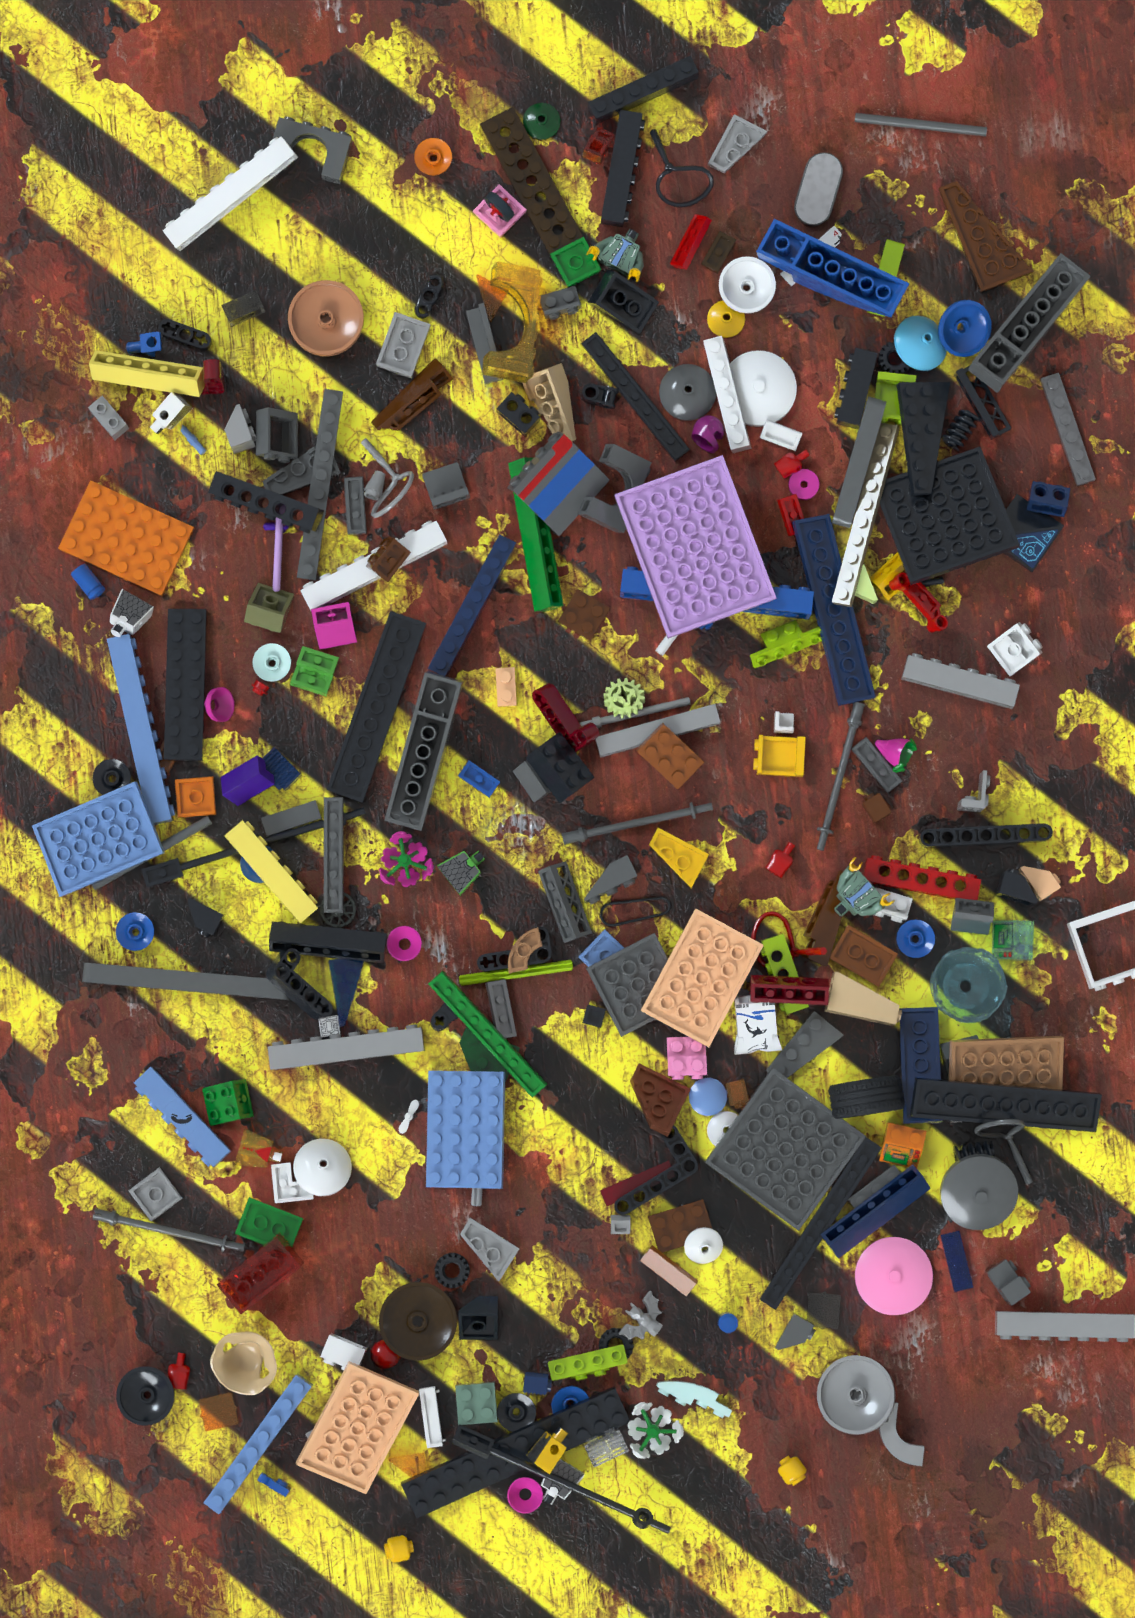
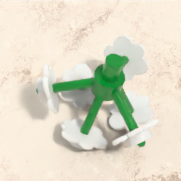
M641 1402L635 1406L632 1415L642 1414L645 1421L638 1417L629 1421L628 1435L633 1436V1439L637 1441L642 1436H645L646 1433L648 1435L642 1445L637 1443L630 1444L636 1457L643 1459L650 1457L649 1451L645 1448L649 1440L651 1443L650 1449L652 1451L655 1450L656 1454L661 1455L664 1450H669L671 1438L667 1435L664 1436L663 1433L672 1434L675 1443H678L679 1439L683 1437V1426L679 1424V1420L673 1423L672 1429H659L658 1426L664 1427L671 1422L670 1417L672 1413L663 1406L651 1410V1420L655 1424L651 1423L645 1412L653 1405L652 1403Z

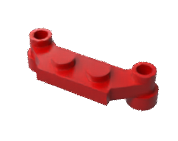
M904 572L897 574L889 582L891 590L902 591L927 618V630L934 633L947 628L948 620L940 613L941 604L921 582L910 585L908 577Z

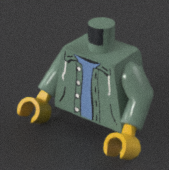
M631 229L628 230L625 237L616 234L614 237L610 236L600 241L595 246H591L586 254H593L592 260L594 261L598 257V262L626 276L629 280L630 277H636V282L639 281L644 267L643 254L640 251V246L635 243L639 234Z
M856 857L851 860L849 866L840 875L837 884V891L839 892L837 898L841 902L834 910L841 917L848 911L854 916L857 914L860 916L875 915L884 909L885 906L895 902V900L888 902L886 897L890 893L882 897L859 871L862 862L859 866H855L853 863Z

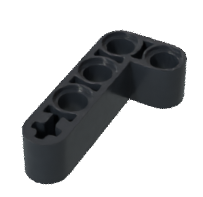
M538 926V928L546 934L545 939L542 940L543 947L536 949L530 955L528 966L548 963L552 957L549 933L542 926ZM542 949L547 950L549 953L548 958L545 960H541L537 956L538 952ZM511 950L481 955L477 960L478 968L483 972L508 969V965L500 964L499 959L503 955L509 956ZM493 956H497L496 962L498 967H494V963L488 964V968L480 965V962L484 961L483 958L493 961Z
M291 948L280 952L266 972L267 979L311 1018L318 1020L330 1016L333 1011L332 1004L294 971L301 957L298 950ZM276 970H279L280 977L277 975Z

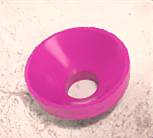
M217 687L208 693L204 706L209 717L216 722H225L233 715L234 698L227 688ZM212 700L215 702L214 710L211 709Z
M408 926L395 928L387 938L389 953L400 961L414 959L422 947L419 933ZM408 939L411 943L410 948L402 950L399 947L400 940Z
M519 1478L508 1489V1502L517 1512L531 1513L542 1503V1488L532 1478ZM524 1488L531 1491V1497L528 1500L520 1498L519 1493Z

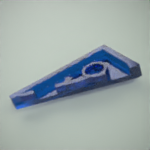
M347 959L328 961L339 1027L345 1026L364 961Z

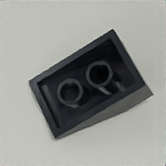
M607 270L588 303L640 334L659 301L616 271Z

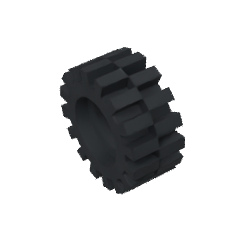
M894 340L893 342H888L882 347L878 356V365L881 367V371L905 374L910 369V366L904 361L897 366L890 364L888 361L889 354L897 352Z
M457 1253L443 1255L435 1266V1277L440 1284L448 1288H457L463 1285L470 1274L467 1260ZM455 1263L459 1266L460 1273L456 1278L446 1276L445 1267L447 1264Z
M621 1328L606 1330L600 1337L599 1350L609 1348V1341L613 1338H619L624 1343L628 1359L633 1352V1340H628L626 1336L619 1335Z

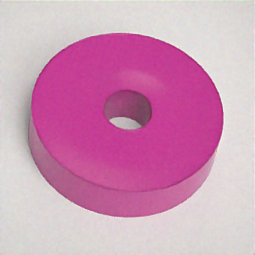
M801 469L790 477L789 491L791 495L797 494L798 500H809L818 492V477L810 470ZM806 482L807 487L802 488L800 483Z

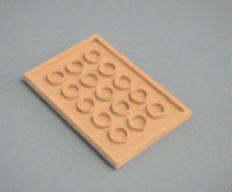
M695 908L641 1011L709 1047L764 945Z
M349 1361L303 1447L296 1465L367 1494L413 1407L419 1391Z

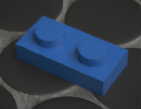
M469 760L458 775L462 780L489 798L500 784L499 780Z

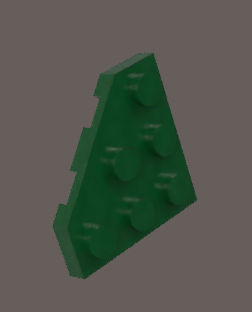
M466 1026L459 1043L470 1071L505 1072L506 1082L509 1072ZM512 1045L519 1052L520 1048Z

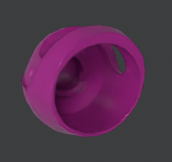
M707 415L696 421L691 437L700 448L709 453H715L719 449L716 439H723L724 426L717 417Z

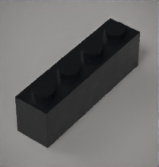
M855 348L854 353L850 352L848 364H851L850 371L846 370L843 382L847 383L845 389L841 388L838 400H842L840 407H836L834 418H837L836 424L859 429L878 353Z

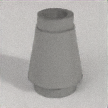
M381 471L374 472L364 488V495L367 498L378 500L382 496L385 473Z

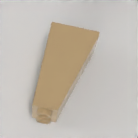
M839 972L832 974L828 1005L825 1007V1012L894 1026L896 1022H900L902 1010H899L900 1005Z

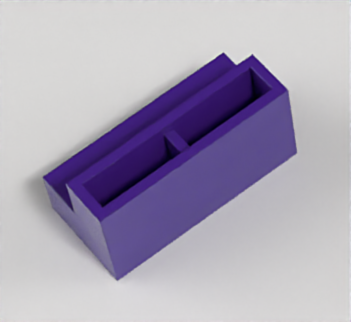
M258 755L221 776L222 796L237 806L275 784L274 775L266 770L265 760Z

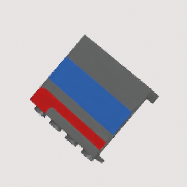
M557 432L548 438V443L544 447L536 451L535 457L523 466L521 473L510 480V485L507 489L513 491L550 527V531L553 534L560 536L579 515L578 513L584 498L595 497L609 482V479L565 434Z

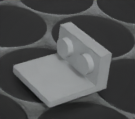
M983 770L979 774L978 798L965 796V798L958 802V811L981 812L988 806L989 795L986 794V789L990 785V775H987V770Z

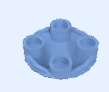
M703 1078L696 1081L689 1092V1103L693 1110L704 1116H712L719 1113L725 1107L727 1101V1092L723 1084L713 1078Z

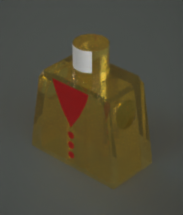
M244 1129L235 1165L268 1168L269 1161L281 1162L283 1152L273 1150L274 1141Z

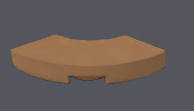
M538 927L524 933L513 945L508 959L509 973L528 970L530 955L536 949L543 947Z

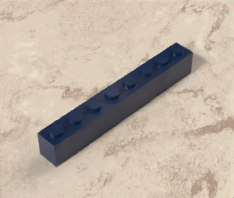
M499 534L428 667L429 672L448 676L517 547L516 542Z

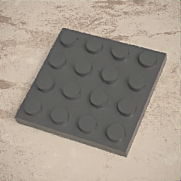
M655 933L586 967L621 1037L655 1020V1018L641 1011L668 960Z

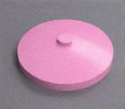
M886 1237L871 1243L862 1252L856 1264L855 1284L861 1298L872 1309L883 1314L901 1315L913 1311L925 1301L932 1287L933 1271L929 1258L917 1244L904 1238Z

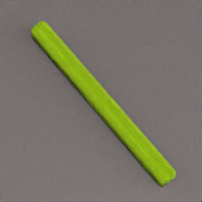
M572 960L530 965L528 970L509 973L508 969L460 975L459 983L461 986L570 971L573 970Z

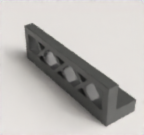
M481 303L478 304L479 308L467 310L466 314L484 383L489 384L503 380V374L485 305Z
M567 862L554 864L538 871L563 942L567 943L592 934ZM557 868H562L563 878L559 876ZM565 886L569 888L570 896L566 894ZM572 904H573V905L576 907V909H577L576 914H575L574 912H572V909H571V905H572ZM578 922L582 924L585 932L580 933L577 926Z

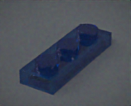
M960 1231L940 1235L954 1292L973 1288Z

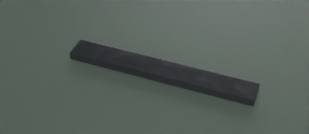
M597 332L582 342L583 348L614 387L619 390L622 397L674 462L689 452V447Z

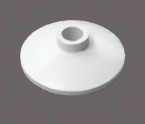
M723 1111L711 1118L708 1123L707 1134L714 1146L717 1145L725 1134L723 1128L730 1127L738 1116L736 1113Z
M706 1227L692 1231L684 1243L687 1257L698 1264H707L719 1257L723 1248L722 1238L719 1233ZM705 1246L708 1247V1249L704 1251L701 1250Z

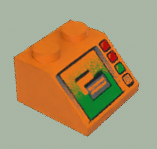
M887 1123L879 1161L905 1167L914 1165L917 1168L927 1131Z

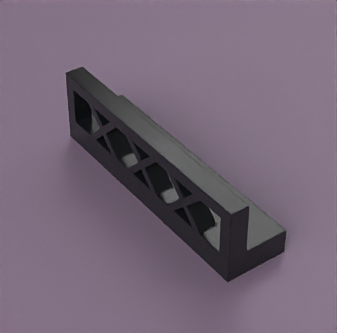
M969 366L964 369L961 368L955 372L954 376L976 415L981 419L980 422L990 440L1011 430L1008 421L988 386L977 377L975 382H970L966 375ZM975 387L984 389V399L979 398ZM985 403L993 405L995 409L993 415L987 412L984 406ZM994 419L1002 421L1005 428L998 431L994 424Z

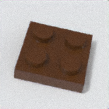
M577 589L558 622L591 642L610 608Z

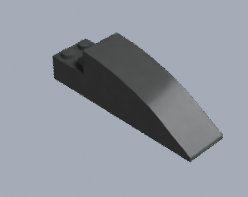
M1060 253L972 361L967 370L998 393L1039 344L1091 276Z
M429 671L424 673L384 821L422 831L456 718L455 712L464 681Z

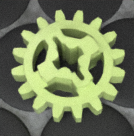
M625 678L624 682H621L620 679H617L616 684L610 682L611 688H605L606 693L603 694L604 706L607 707L609 713L613 711L614 717L621 714V719L624 718V715L631 718V713L637 715L638 709H643L642 703H645L644 690H641L640 684L635 686V680L628 682V679Z

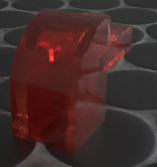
M597 127L594 135L591 134L584 148L583 158L601 165L615 134Z

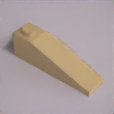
M562 363L521 377L527 397L530 401L533 400L539 408L537 411L540 413V416L543 415L547 420L548 428L552 434L561 432L571 441L576 440L569 385Z

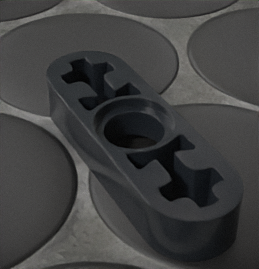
M164 319L159 323V332L168 339L203 351L209 349L212 344L209 334L170 319ZM170 324V327L176 330V327H179L176 331V337L173 331L168 330L165 333L163 326ZM183 330L190 331V337L186 340L180 338V333ZM194 333H197L195 335L196 338L202 339L205 337L207 344L203 343L201 346L200 342L194 339Z

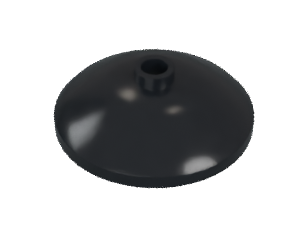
M150 1366L138 1367L126 1373L119 1382L116 1392L117 1405L122 1415L130 1422L143 1426L153 1425L163 1420L170 1413L175 1399L174 1387L169 1377L161 1370ZM146 1391L151 1393L150 1398L145 1397Z

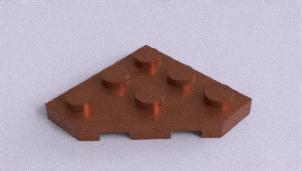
M639 1063L630 1083L649 1127L668 1137L690 1092V1088Z

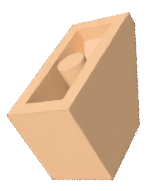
M1026 866L1018 869L1021 875L1026 878L1039 901L1061 888L1059 885L1061 881L1055 873L1052 874L1050 871Z

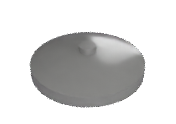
M859 1355L843 1357L833 1362L822 1374L817 1388L818 1406L826 1421L837 1430L853 1435L870 1433L882 1426L892 1413L895 1404L894 1383L887 1370L875 1360Z

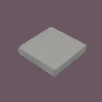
M160 1167L128 1190L151 1222L183 1199Z

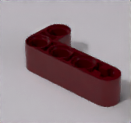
M204 360L203 375L205 387L201 395L224 393V371L220 360Z
M547 683L533 691L532 698L555 734L561 732L575 752L588 746L599 736V730L594 723L589 722L584 726L580 725L553 684Z

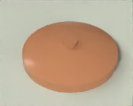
M321 280L308 284L295 295L288 311V325L294 340L301 348L318 356H334L348 350L358 340L364 325V312L360 300L349 287L336 281Z

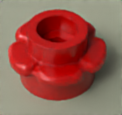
M259 680L251 684L254 687L252 691L258 695L268 694L269 687Z

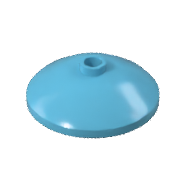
M911 316L903 320L898 325L894 335V344L899 357L911 368L921 371H928L940 365L947 351L939 340V326L924 316Z

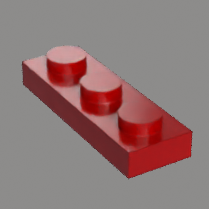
M694 215L670 262L673 267L687 270L712 221L709 217Z

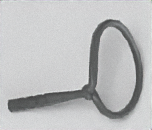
M1003 1119L977 1126L974 1133L979 1137L1004 1138L1008 1141L1026 1185L1032 1183L1033 1180L1023 1158L1013 1142V1134L1022 1130L1025 1127V1123L1018 1119ZM997 1125H1018L1008 1131L1007 1135L1003 1133L980 1132L984 1128Z

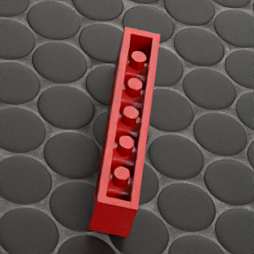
M874 855L866 859L863 876L871 884L954 900L955 898L978 900L981 879H977V875L966 874V876H960L957 871L947 870V873L940 872L939 868L932 866L924 869L920 868V864L909 863L908 866L901 864L902 861L890 859V862L882 861L883 857ZM882 866L889 869V875L886 877L881 876L879 873V868ZM900 870H905L908 873L907 880L899 879L898 872ZM918 874H924L927 877L925 884H920L917 881ZM938 877L945 879V887L941 888L936 885ZM956 881L964 883L965 888L963 891L956 890Z

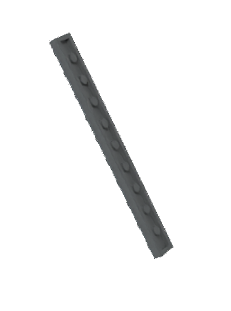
M324 389L308 497V505L322 509L324 513L317 532L312 530L310 533L303 532L297 578L316 581L343 391Z

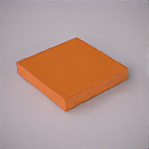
M213 776L175 780L178 818L216 815Z

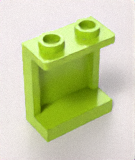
M878 371L875 398L887 401L881 423L895 422V425L902 426L896 384L900 382H916V375Z

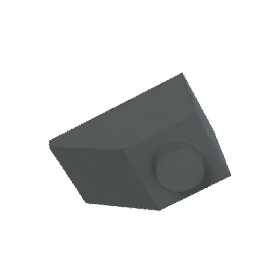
M793 1313L775 1348L781 1350L805 1343L807 1339L811 1340L816 1331L813 1329L814 1324Z

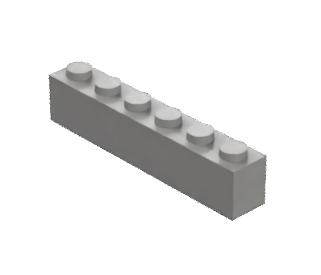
M912 653V656H907L901 680L1012 709L1015 705L1020 686L1015 684V680L1008 678L1000 680L997 679L996 675L986 673V676L978 674V670L971 668L963 670L960 669L959 665L949 663V666L941 664V660L931 658L929 661L923 659L922 655Z

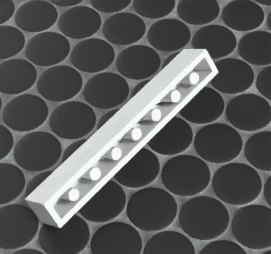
M282 136L274 138L266 149L256 152L251 161H245L240 165V169L237 172L227 175L222 184L212 187L207 196L198 198L193 207L183 210L178 219L168 222L163 232L179 251L183 250L295 161L298 156Z
M428 521L422 525L421 529L408 531L404 534L405 537L400 540L395 538L411 552L400 568L447 544V540L437 521ZM380 547L373 549L371 554L366 557L362 555L354 559L355 563L349 566L344 564L338 567L337 572L333 574L326 573L322 575L316 583L311 581L303 586L304 589L300 591L310 610L325 607L380 579L381 577L366 567L368 558L373 553H376Z

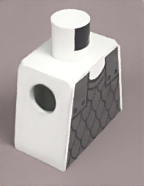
M171 392L153 413L157 420L150 428L156 434H159L164 428L171 430L193 408L180 395Z
M122 589L110 615L109 622L114 625L111 633L116 637H121L124 631L134 635L151 618L153 606Z
M559 1459L551 1472L575 1484H578L585 1475V1473L562 1459ZM545 1478L542 1480L541 1486L547 1489L542 1500L550 1505L553 1504L557 1496L565 1500L571 1493V1490Z

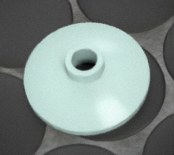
M270 643L261 646L253 657L254 671L265 681L274 682L281 680L287 675L291 667L289 653L278 644ZM271 660L276 661L274 667L269 666Z

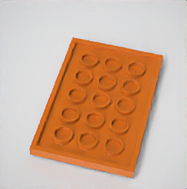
M90 480L58 549L159 596H163L193 533L194 527Z

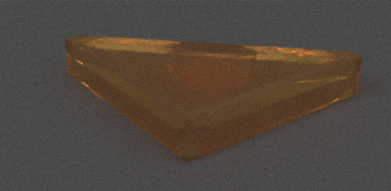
M477 274L476 279L487 317L491 322L505 299L508 290Z
M424 1452L388 1458L389 1462L410 1477L427 1471Z

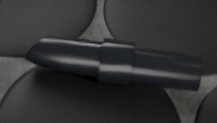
M942 576L930 578L921 583L925 587L944 584Z

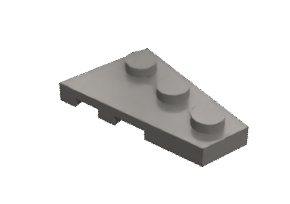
M734 114L710 158L708 166L725 174L768 131Z
M472 1218L468 1220L460 1233L494 1277L500 1281L520 1248Z

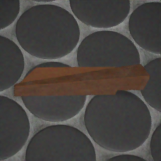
M436 358L433 359L371 421L372 425L377 430L382 428L399 431L441 396L442 393L439 391V388L452 381L453 377Z
M842 870L838 871L835 881L830 880L827 883L803 934L804 937L810 939L806 948L825 947L827 953L825 955H802L801 957L822 966L828 965L842 919L834 910L841 902L837 898L839 893L837 891V884L840 875L843 873Z

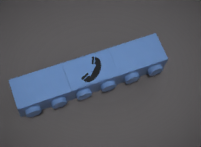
M153 1067L147 1069L134 1082L136 1085L135 1090L142 1097L144 1095L150 1100L148 1104L155 1111L159 1109L163 1113L162 1119L168 1125L172 1123L176 1127L174 1130L181 1139L185 1137L189 1141L187 1145L193 1152L196 1153L198 1151L203 1156L201 1160L208 1167L210 1165L216 1167L231 1152L228 1146Z

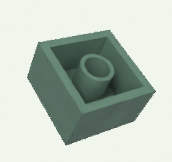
M495 1381L455 1385L458 1425L498 1422Z

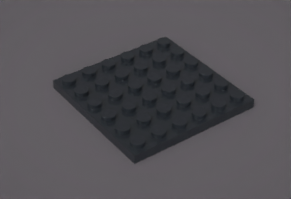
M981 447L937 461L932 493L929 495H911L908 472L886 479L879 505L910 585L1020 548Z

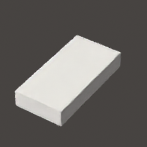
M766 420L760 438L796 451L802 432Z

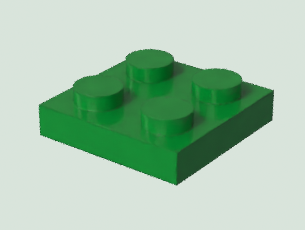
M584 237L550 254L567 288L601 272L597 260H592L594 255H586L590 247Z

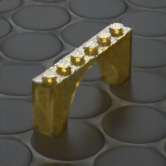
M499 261L491 268L490 285L502 289L516 301L523 315L524 331L516 347L500 352L489 351L483 357L482 375L526 383L533 377L534 366L532 364L536 355L534 342L538 335L535 329L539 320L537 306H539L541 300L539 295V288L542 285L541 270Z

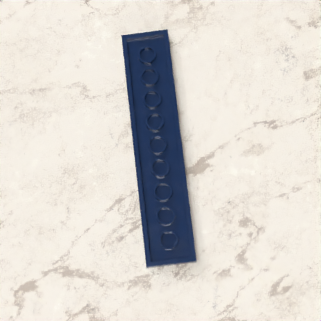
M830 514L795 520L792 524L808 588L814 592L813 608L818 627L821 629L820 635L838 706L874 699L876 696L853 605L852 607L832 603L842 562Z

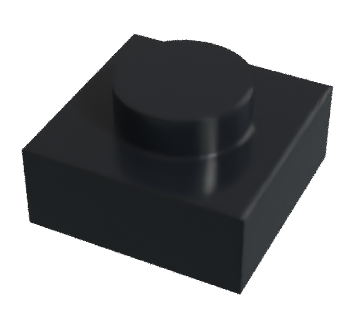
M587 1004L582 1023L601 1028L606 1009Z

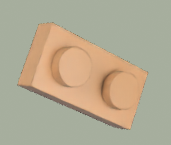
M515 667L495 668L498 707L517 706Z

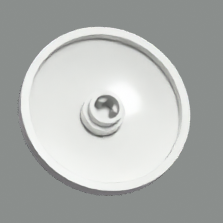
M751 351L735 358L730 363L745 425L763 427L766 420L775 423L780 421L792 408L797 392L796 379L790 366L781 357L767 351Z

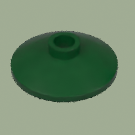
M536 103L530 106L523 116V126L528 135L534 139H549L559 130L560 115L550 104ZM544 117L545 121L539 122L538 118Z

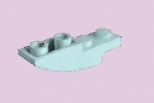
M659 1381L656 1384L659 1388L658 1392L667 1397L669 1394L675 1396V1401L683 1406L686 1403L691 1405L693 1400L696 1399L697 1405L705 1409L709 1406L714 1409L713 1413L721 1418L724 1415L729 1418L732 1409L716 1401L719 1393L704 1386L684 1381Z

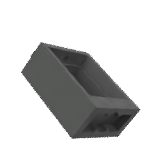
M269 407L256 410V456H262L264 460L278 459L280 463H289L291 459L298 458V413ZM270 421L282 423V452L270 450Z

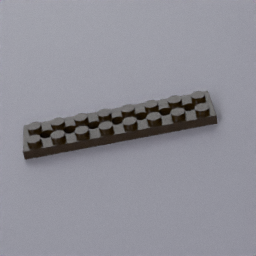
M514 107L480 123L483 133L523 207L526 209L549 255L582 238V233ZM503 128H508L511 131L508 137L500 135V131ZM516 144L520 149L517 153H511L509 147ZM520 161H526L528 167L522 170L518 168L517 164ZM529 177L536 178L537 183L534 186H529L526 183ZM538 193L546 196L543 202L535 200V196ZM549 209L555 213L554 217L550 219L544 216V212ZM555 226H561L564 231L562 234L556 235L552 230Z

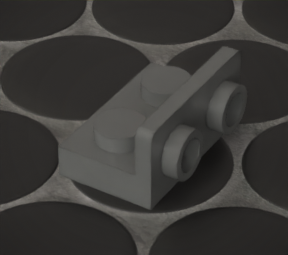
M575 286L539 296L545 319L554 320L561 317V314L568 313V315L579 312V309H581V302L579 301Z

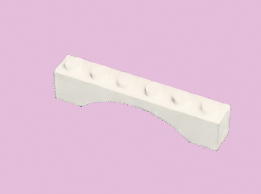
M722 336L704 340L730 449L733 453L752 449L737 397L725 341Z

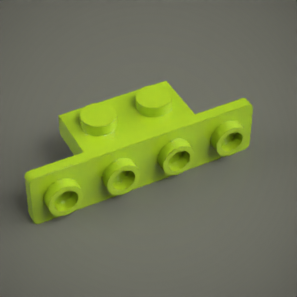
M794 620L762 633L761 638L766 648L750 655L753 667L764 666L774 660L818 644L822 641L820 627L802 633L797 621Z
M621 1344L549 1361L548 1367L552 1381L568 1377L581 1381L587 1379V1375L595 1374V1377L605 1375L609 1368L624 1365L628 1362L624 1345Z

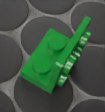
M246 1079L225 1082L202 1089L210 1126L254 1117Z

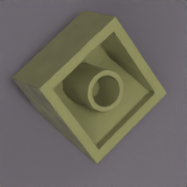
M258 583L247 604L244 622L281 633L294 594L283 590L274 592L273 587Z

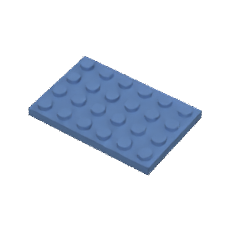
M132 782L32 825L59 897H63L165 853L137 782Z
M428 1071L426 1187L503 1189L505 1072Z

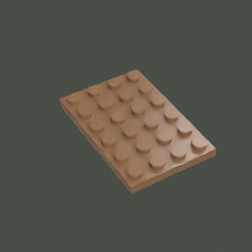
M1044 1036L950 1040L949 1080L1062 1090L1064 1037Z

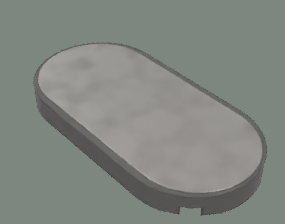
M818 153L812 156L806 164L794 204L795 214L804 225L818 226L826 222L831 215L841 182L843 168L839 159L830 153Z

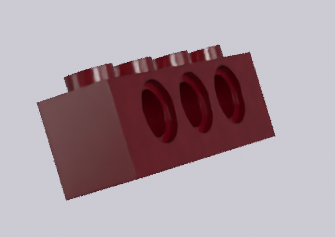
M751 975L750 1002L828 1005V978Z

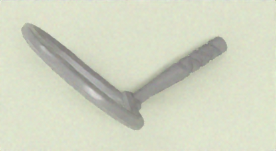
M365 438L361 444L392 476V483L371 510V515L377 518L392 509L403 498L413 482L414 473L407 471L400 475L396 474L382 455ZM410 476L400 494L389 505L376 513L378 507L396 486L398 480Z

